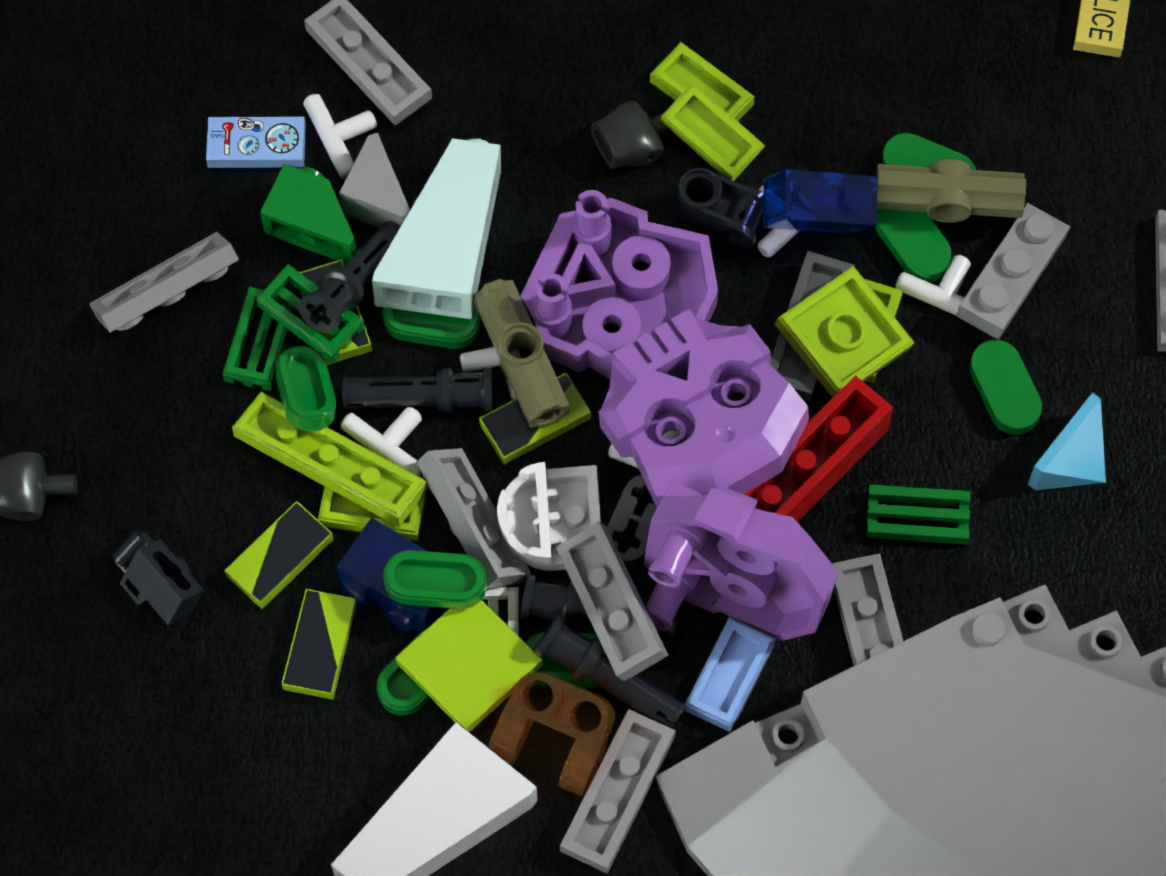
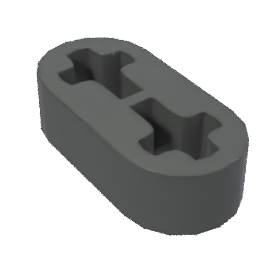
M642 475L631 479L625 486L607 526L617 549L618 542L615 539L624 540L630 527L636 529L634 545L638 549L630 547L626 554L619 552L627 569L636 568L644 562L650 523L657 509L655 504L649 503L642 517L636 515L637 498L635 496L642 497L646 491H649Z

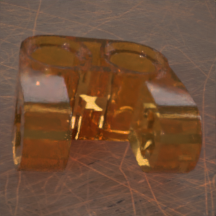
M542 672L529 673L521 678L499 718L488 748L507 764L513 765L521 752L534 720L576 738L562 770L558 787L583 797L604 755L615 720L614 709L603 696L556 675ZM540 681L549 684L553 691L552 703L543 711L536 710L529 700L530 689ZM585 702H592L597 705L601 713L600 724L591 732L581 729L576 721L577 710Z

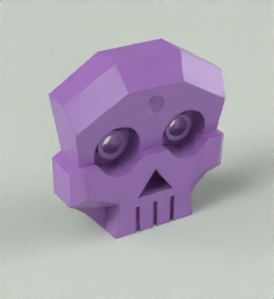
M588 190L578 196L579 202L576 201L575 211L559 215L520 297L531 321L542 334L544 350L549 360L577 372L588 370L590 367L610 380L612 352L631 341L632 343L636 342L638 337L647 332L652 333L654 328L664 322H671V318L689 308L695 318L709 322L717 306L718 287L708 235L648 222L647 211L613 198L606 199L604 194L599 191ZM637 262H645L650 267L644 271H639L633 265ZM585 274L589 282L580 283ZM609 323H615L620 327V330L616 333H608L603 327Z
M689 308L671 318V322H664L654 328L652 333L647 332L638 337L636 342L632 343L631 341L612 352L610 388L602 409L599 411L600 428L621 458H634L656 507H658L672 480L702 495L707 494L711 488H728L745 494L783 471L809 421L808 406L791 384L771 366V352L750 324L743 327L717 325L695 318ZM733 393H741L745 396L740 401L728 399ZM670 430H675L680 433V435L675 439H666L663 437V435Z
M672 480L650 523L643 565L649 570L648 574L657 584L645 608L655 628L660 631L670 630L672 621L684 600L714 614L722 612L749 627L775 638L776 641H782L816 632L829 604L838 571L793 517L756 509L757 499L728 488H711L707 494L702 495Z

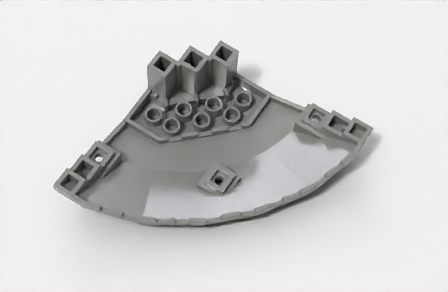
M1042 585L1002 602L1001 598H997L956 615L803 691L801 704L754 723L753 720L658 774L655 782L686 851L708 876H1166V647L1141 657L1117 611L1068 630L1046 585ZM789 729L796 733L798 740L793 744H784L780 741L778 734L782 730Z

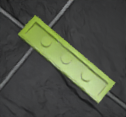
M260 392L232 427L233 435L237 439L398 527L401 526L427 492L426 480L328 427L318 431H304L294 427L286 418L283 403L263 392Z

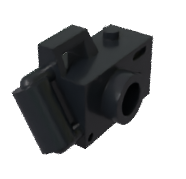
M135 529L112 554L115 564L124 573L120 585L137 605L148 601L167 625L191 615L204 589L190 574L186 561L180 556H175L161 539L153 541L145 531Z

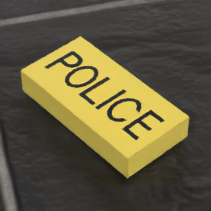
M1081 0L1073 50L1120 58L1123 50L1130 0Z

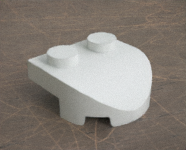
M545 462L535 463L521 469L519 476L505 490L502 489L497 505L500 530L507 545L520 560L540 570H566L556 547L598 521L601 522L596 465L546 469Z

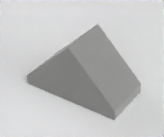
M378 133L369 135L339 192L342 211L344 215L380 228L386 221L395 222L402 226L410 212V208Z

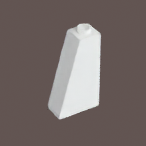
M456 722L331 864L334 876H429L529 811L538 801L537 787Z

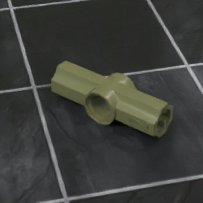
M955 159L939 160L930 164L929 167L877 165L874 187L875 209L927 212L931 219L946 223L963 221L969 218L970 215L1022 218L1026 196L1024 173L972 170L968 163Z
M498 279L485 284L480 291L473 294V300L499 357L501 372L510 381L530 428H544L557 423L563 416L570 413V405L544 350L542 334L533 326L513 280ZM518 348H525L533 352L527 358H515L510 355L513 350Z

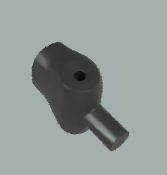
M628 101L613 109L604 118L593 123L591 126L592 136L607 165L611 169L626 165L647 166L660 159L664 154V148L659 135L671 131L660 121L664 113L650 118L636 101Z
M18 452L0 458V516L19 521L37 520L42 515L46 495L77 493L76 474L46 475L44 461L40 454Z

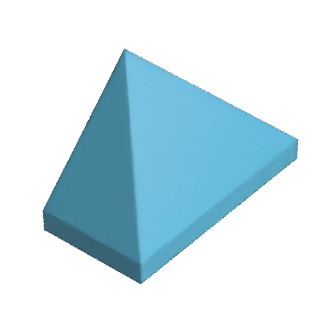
M1094 393L1089 396L1035 464L1028 485L1033 489L1044 490L1106 483L1100 397Z

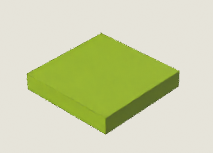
M854 266L778 317L774 323L832 398L855 375L864 382L908 351L914 344V341Z
M482 600L470 608H450L395 657L396 663L455 723L457 722L468 732L472 731L542 666V659L534 654V651Z

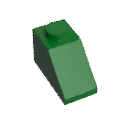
M284 164L260 212L265 234L337 261L342 259V262L346 264L356 253L355 240L330 181L313 168L303 166L298 169Z

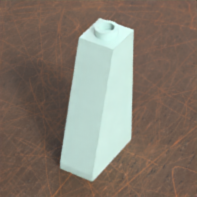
M452 138L374 272L372 283L375 306L472 319L475 306L473 294L478 291L501 174L500 145L490 144L481 139L461 140Z

